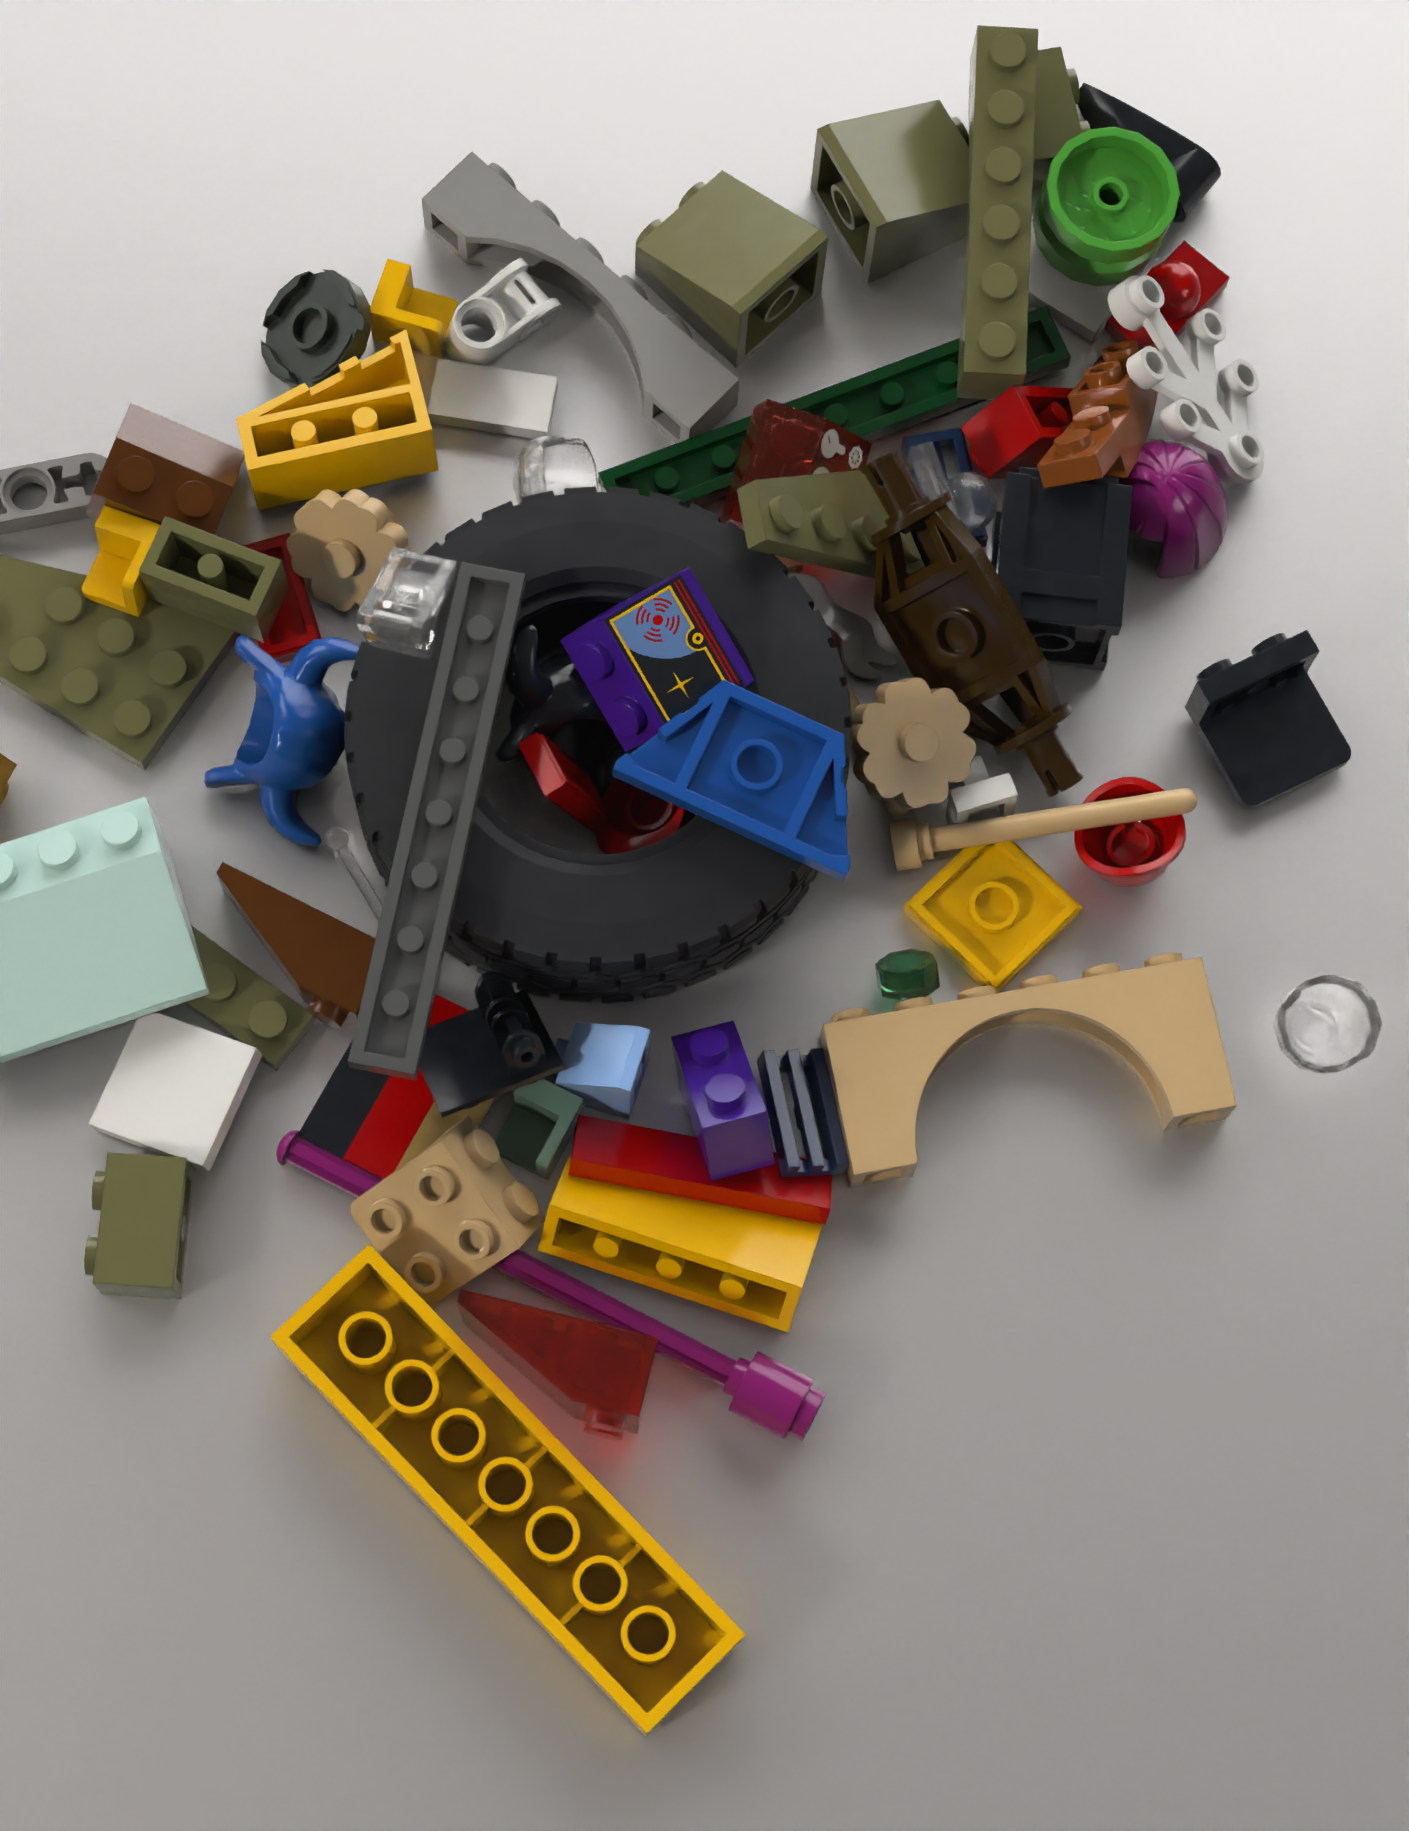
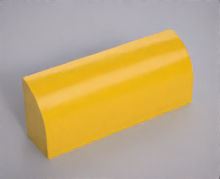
M570 1153L548 1206L538 1251L788 1333L823 1224L568 1175L571 1159Z

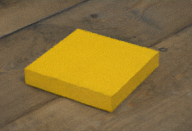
M1012 840L963 848L904 905L902 912L979 986H994L995 992L999 993L1081 913L1083 907Z

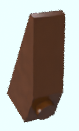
M222 862L216 873L223 891L303 1001L310 1004L307 1012L319 1021L337 1029H341L344 1022L356 1027L376 938Z

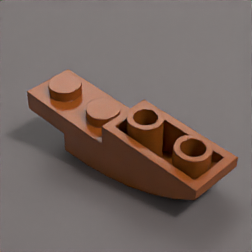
M1124 340L1105 347L1101 351L1102 355L1093 366L1084 371L1083 378L1068 395L1073 413V421L1062 435L1055 438L1053 446L1037 464L1044 488L1076 482L1093 484V479L1103 478L1104 476L1118 477L1119 479L1129 476L1137 463L1139 452L1146 442L1158 392L1151 388L1147 390L1141 389L1135 385L1128 375L1126 362L1129 357L1146 346H1152L1159 351L1155 343L1138 346L1136 340Z

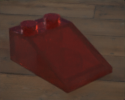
M460 1289L457 1303L463 1324L574 1419L582 1420L585 1423L583 1431L612 1440H622L624 1431L635 1434L639 1433L657 1359L659 1337Z

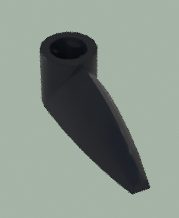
M1083 83L1080 87V99L1077 105L1083 119L1088 121L1090 129L1117 127L1137 132L1163 150L1175 168L1180 191L1175 217L1172 222H1184L1220 178L1221 169L1217 161L1201 146L1129 104L1086 83Z

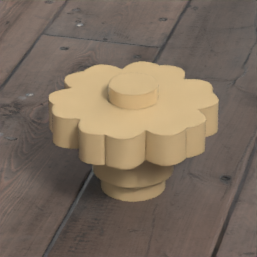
M326 489L320 492L314 499L309 500L295 513L294 523L297 530L287 539L286 543L287 549L292 556L291 564L294 572L301 577L312 579V593L318 600L330 603L334 608L343 612L350 610L356 603L367 611L377 610L380 604L386 603L387 593L402 576V571L412 562L413 558L412 552L407 545V532L401 525H398V521L392 511L382 501L373 497L369 498L366 493L359 489H352L343 497L333 490Z
M905 678L897 682L879 685L875 693V703L861 704L855 709L853 714L851 748L860 753L853 766L855 777L865 784L867 791L872 797H894L897 804L902 808H921L927 804H938L945 801L948 796V783L962 782L967 779L970 773V762L976 753L974 740L963 733L970 722L969 710L958 701L957 696L951 689L935 688L930 690L928 684L922 678Z

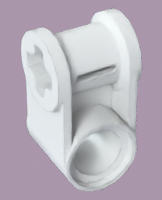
M519 258L508 264L484 287L462 301L455 309L444 339L445 350L451 360L486 366L518 341L524 340L537 332L559 312L562 304L557 298L549 299L528 274L529 264L524 258ZM467 324L478 325L487 332L490 340L485 342L470 340L464 334L461 327Z

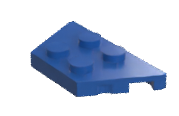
M726 680L721 681L701 696L695 706L685 713L677 714L658 729V734L630 755L626 753L620 757L613 767V777L828 876L844 882L848 874L850 855H848L846 819L848 817L847 790L844 785V768L846 765L844 734Z

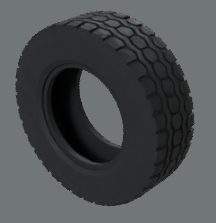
M596 486L564 488V494L554 496L553 490L522 497V504L513 506L512 501H509L483 512L482 520L475 523L471 518L447 533L445 543L440 545L436 541L413 562V572L410 574L405 571L387 593L385 598L387 606L380 604L364 636L367 642L362 641L351 672V679L353 681H350L347 690L344 714L346 721L344 740L347 771L363 837L379 875L385 879L386 887L389 882L461 562L525 574L526 585L514 640L526 626L534 625L538 630L537 657L563 647L560 641L562 638L603 611L689 567L754 678V681L744 687V689L844 734L846 763L844 768V785L846 789L853 735L851 731L850 693L848 688L845 687L847 679L837 647H831L834 646V639L820 611H812L815 604L811 596L796 576L789 579L787 566L774 554L747 549L744 530L732 522L725 526L720 523L721 518L717 514L692 503L689 508L681 506V499L651 491L649 497L639 495V489L608 486L607 492H596ZM480 790L445 951L468 967L471 964L477 966L476 970L480 974L488 971L504 974L512 983H517V990H526L527 993L548 998L549 993L559 994V1000L591 1003V997H602V1003L633 1001L636 994H644V998L647 999L675 992L676 985L684 983L687 988L716 974V968L723 967L725 970L752 952L753 945L762 944L784 923V917L792 914L808 892L809 884L816 879L819 871L698 815L672 835L640 849L613 854H583L565 851L546 845L519 831L491 806Z

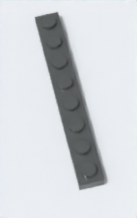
M461 562L348 1058L350 1068L415 1081L417 1079L526 585L524 573Z

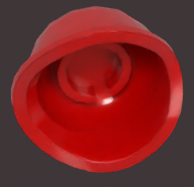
M1122 777L1106 782L1096 788L1086 797L1082 804L1165 790L1146 779ZM1182 814L1074 831L1075 848L1081 861L1103 879L1120 887H1138L1154 881L1179 856L1186 841V825Z

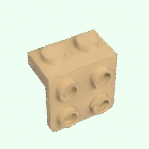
M469 1115L449 1128L424 1152L357 1197L350 1206L352 1217L382 1258L430 1307L519 1249L545 1221V1218L539 1212L538 1203L532 1191L525 1184L514 1178L500 1159L499 1149L493 1138L486 1131L479 1129Z

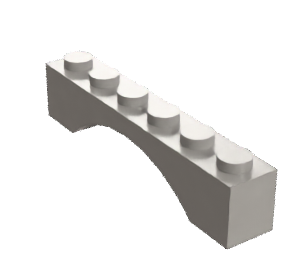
M470 152L422 198L425 228L468 265L504 268L511 262L524 258L529 264L527 271L529 275L561 288L588 307L612 332L626 354L639 386L643 415L675 443L713 430L737 406L739 378L733 365L722 354L716 351H712L709 354L696 343L689 328L672 313L664 315L649 303L645 291L634 279L627 275L619 277L604 264L599 251L589 241L582 237L575 240L562 229L556 215L547 205L539 200H534L533 202L528 200L516 189L513 179L498 164L490 163L487 165L476 154Z

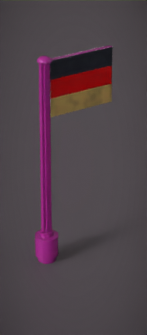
M435 993L428 1027L469 1010ZM351 1041L300 1131H290L280 1140L276 1151L277 1161L282 1166L288 1162L357 1198L424 1152L449 1128L468 1115L480 1129L498 1096L481 1102L472 1108L464 1109L442 1118L420 1068L416 1081L350 1068L348 1058L352 1045ZM519 1249L492 1266V1268L723 1386L722 1392L733 1398L728 1411L783 1439L789 1434L803 1441L826 1396L825 1392L812 1386L814 1379L757 1351L751 1362L742 1357L736 1361Z

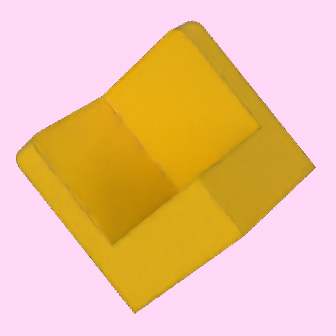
M387 259L370 306L372 338L390 343V337L406 329L412 350L442 358L445 350L444 339L455 309L458 307V302L446 296L414 288L411 265Z
M104 505L94 525L100 551L82 585L84 598L139 617L149 597L139 569L160 524Z

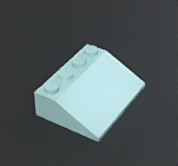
M146 796L0 844V1063L210 994L166 834Z

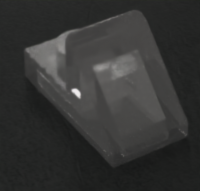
M393 547L357 612L356 624L367 644L375 648L430 660L433 655L437 615L454 584L456 561Z

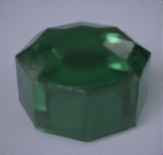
M916 949L890 952L875 964L877 987L881 996L886 999L901 1002L911 998L927 997L940 987L938 964L930 952Z

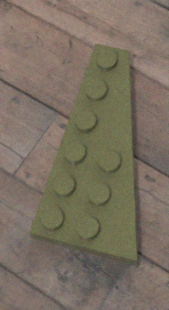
M0 555V682L145 771L241 634L151 600L149 597L140 616L137 617L85 599L82 593V585L87 575Z

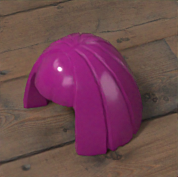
M1146 440L1142 450L1139 452L1137 463L1129 476L1119 479V484L1133 486L1129 530L1145 539L1163 543L1164 547L1156 571L1159 578L1173 579L1189 575L1192 569L1198 571L1204 564H1207L1216 554L1223 541L1228 520L1225 491L1215 470L1199 452L1188 445L1184 446L1183 443L1174 440Z

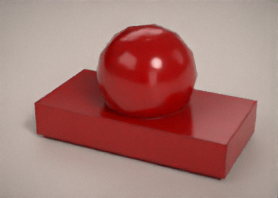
M1185 240L1163 262L1152 267L1147 273L1162 288L1165 301L1160 308V312L1177 338L1185 330L1186 321L1206 308L1226 288L1230 278ZM1113 315L1106 321L1104 330L1119 342L1136 340L1138 346L1154 343L1144 326L1137 331L1128 330L1121 326Z

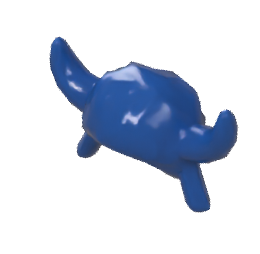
M246 635L238 636L235 641V652L242 661L250 665L255 671L253 677L256 684L254 708L249 727L237 751L233 765L219 766L207 770L204 775L206 787L220 788L242 784H259L261 807L269 824L284 838L308 846L320 845L322 842L320 835L304 822L297 811L296 791L301 788H310L323 782L332 768L337 765L345 749V712L339 706L335 693L323 682V679L331 665L341 661L355 660L360 645L337 637L314 639L301 648L289 666L286 667L272 658Z

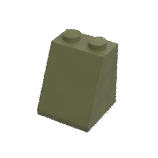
M940 100L834 122L817 129L810 189L867 284L967 236L969 135L961 120L957 117L951 118Z
M722 170L707 184L701 181L692 186L681 199L679 208L665 221L656 219L641 232L636 241L635 274L716 351L722 354L734 368H737L821 293L828 236L818 227Z

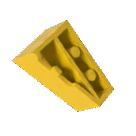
M406 329L390 337L391 345L361 361L354 356L339 364L340 372L310 388L303 383L236 418L258 510L312 499L326 489L339 493L439 471L432 427Z

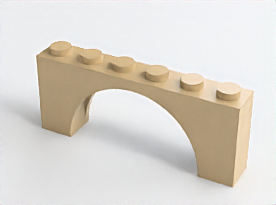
M1166 953L1145 960V967L1121 971L1119 964H1104L1083 971V978L1058 982L1056 975H1041L1022 981L1019 984L1020 989L996 993L994 986H979L958 993V1000L933 1004L931 997H917L895 1004V1011L870 1015L867 1008H855L834 1014L831 1017V1023L823 1024L819 1040L821 1048L824 1049L850 1163L846 1169L849 1188L913 1176L918 1165L916 1151L917 1111L921 1095L930 1078L940 1065L964 1044L980 1035L1008 1026L1040 1024L1061 1027L1085 1035L1107 1047L1142 1082L1155 1105L1163 1131L1226 1120L1237 1106L1202 957L1183 960L1181 953Z

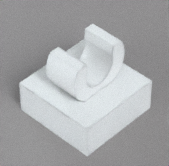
M980 755L975 756L970 762V773L967 779L962 782H956V788L949 790L946 811L949 825L1014 815L1018 793L1010 772L989 778L982 757Z

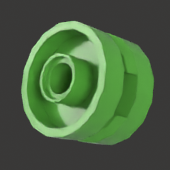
M1117 127L1089 129L1068 140L1052 160L1046 180L1037 198L1032 219L1037 246L1052 267L1073 281L1093 286L1119 284L1130 276L1140 274L1157 254L1164 235L1169 230L1175 217L1180 196L1175 168L1159 146L1137 132Z

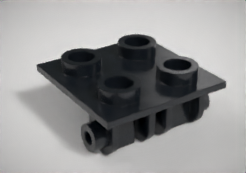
M488 971L479 977L474 991L478 1008L428 1027L419 1068L442 1118L461 1110L472 1108L481 1102L565 1070L564 1063L527 991L521 990L515 993L511 980L504 974Z

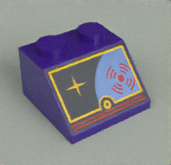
M689 567L603 611L560 640L625 752L646 743L658 734V729L677 714L687 712L698 703L701 696L721 681L726 680L742 688L754 681L753 676Z

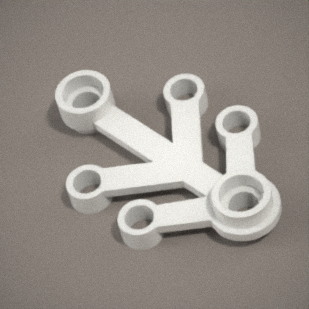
M1148 275L1128 277L1109 291L1108 305L1117 322L1128 330L1137 331L1144 326L1159 349L1158 351L1152 346H1146L1129 357L1126 362L1129 377L1139 388L1145 390L1151 388L1175 400L1174 403L1163 409L1160 413V422L1163 430L1174 441H1186L1206 451L1208 462L1221 481L1229 485H1235L1237 483L1248 484L1256 480L1263 472L1264 451L1260 441L1249 431L1247 396L1255 392L1259 386L1258 376L1254 368L1247 361L1237 359L1219 371L1218 382L1225 397L1224 412L1217 401L1214 345L1226 337V327L1222 318L1214 310L1204 308L1186 321L1185 330L1191 346L1190 359L1160 312L1165 298L1158 282ZM1201 416L1207 425L1202 423Z

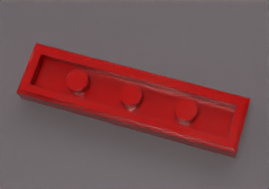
M578 1114L574 1129L568 1175L825 1225L831 1209L832 1175L782 1177L776 1152H773L774 1165L711 1181L696 1137ZM799 1157V1160H806V1158Z

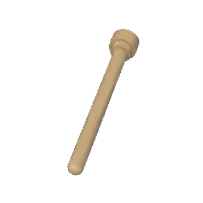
M1181 788L937 827H930L929 821L917 823L916 817L890 821V833L895 864L898 871L923 867L924 860L935 859V852L1187 814L1196 808L1197 796L1191 789Z

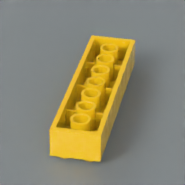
M370 1244L358 1253L270 1336L277 1349L646 1737L745 1637L746 1634Z

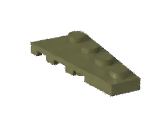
M909 465L904 466L905 470L907 471L909 477L912 480ZM860 470L758 479L737 489L747 549L875 579L877 544L874 543L871 535L887 526L884 521L889 516L866 476ZM900 532L909 576L922 568L924 564L911 533L903 534Z

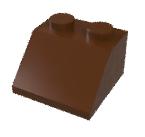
M130 403L85 515L97 520L105 505L160 525L166 516L215 535L240 471L244 452Z

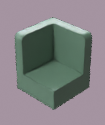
M542 1078L535 1083L524 1085L514 1090L515 1104L495 1143L501 1157L549 1180L574 1133L578 1114L584 1115V1099Z

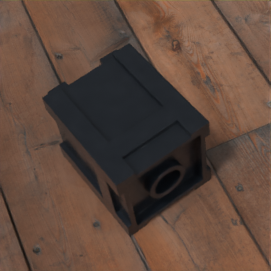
M1019 467L1018 473L1007 472L1002 512L996 511L993 520L990 562L1048 663L1075 665L1082 669L1104 671L1107 664L1108 644L1111 635L1118 636L1121 630L1133 486L1119 484L1118 477L1104 476L1103 478L1093 479V484L1076 482L1044 488L1037 468Z

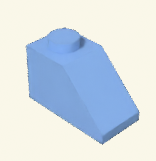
M575 1022L570 1040L558 1038L555 1045L564 1063L565 1070L549 1076L557 1078L555 1085L583 1098L585 1107L630 1120L649 1062L651 1030L632 1025Z

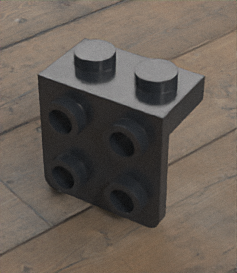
M1308 630L1288 639L1284 633L1273 635L1256 645L1251 651L1252 656L1236 664H1232L1230 659H1223L1210 665L1197 675L1198 682L1185 705V709L1237 801L1243 808L1255 809L1344 766L1351 757L1349 744L1307 673L1319 653V649Z

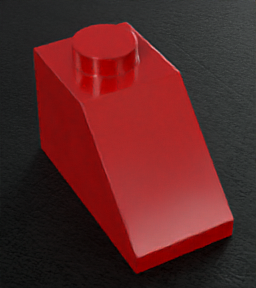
M1012 385L961 426L971 446L970 455L975 465L986 474L988 479H1005L1007 472L1018 473L1019 467L1038 469L1037 464L1053 446L1055 438L1062 435L1073 421V413L1068 395L1074 388Z

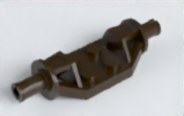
M894 448L860 468L861 473L866 476L889 516L884 521L887 526L871 535L874 543L877 544L874 609L913 677L925 680L930 690L935 688L951 689L957 696L958 701L969 710L970 722L964 731L993 745L992 747L997 755L1006 753L1014 748L1016 751L1023 749L1043 783L1048 797L1055 796L1059 793L1058 790L1063 792L1084 778L1056 732V729L1060 727L1059 722L1068 717L1073 712V709L1067 702L1061 704L1047 660L982 546L946 505V503L952 500L949 493L944 492L932 500L929 499L928 495L922 498ZM900 532L903 534L911 533L924 564L922 568L909 576ZM999 694L1021 724L1013 730L982 703Z

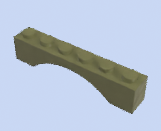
M977 25L970 57L968 104L969 199L965 274L959 335L957 398L995 400L1012 385L1023 386L1026 376L1038 29Z

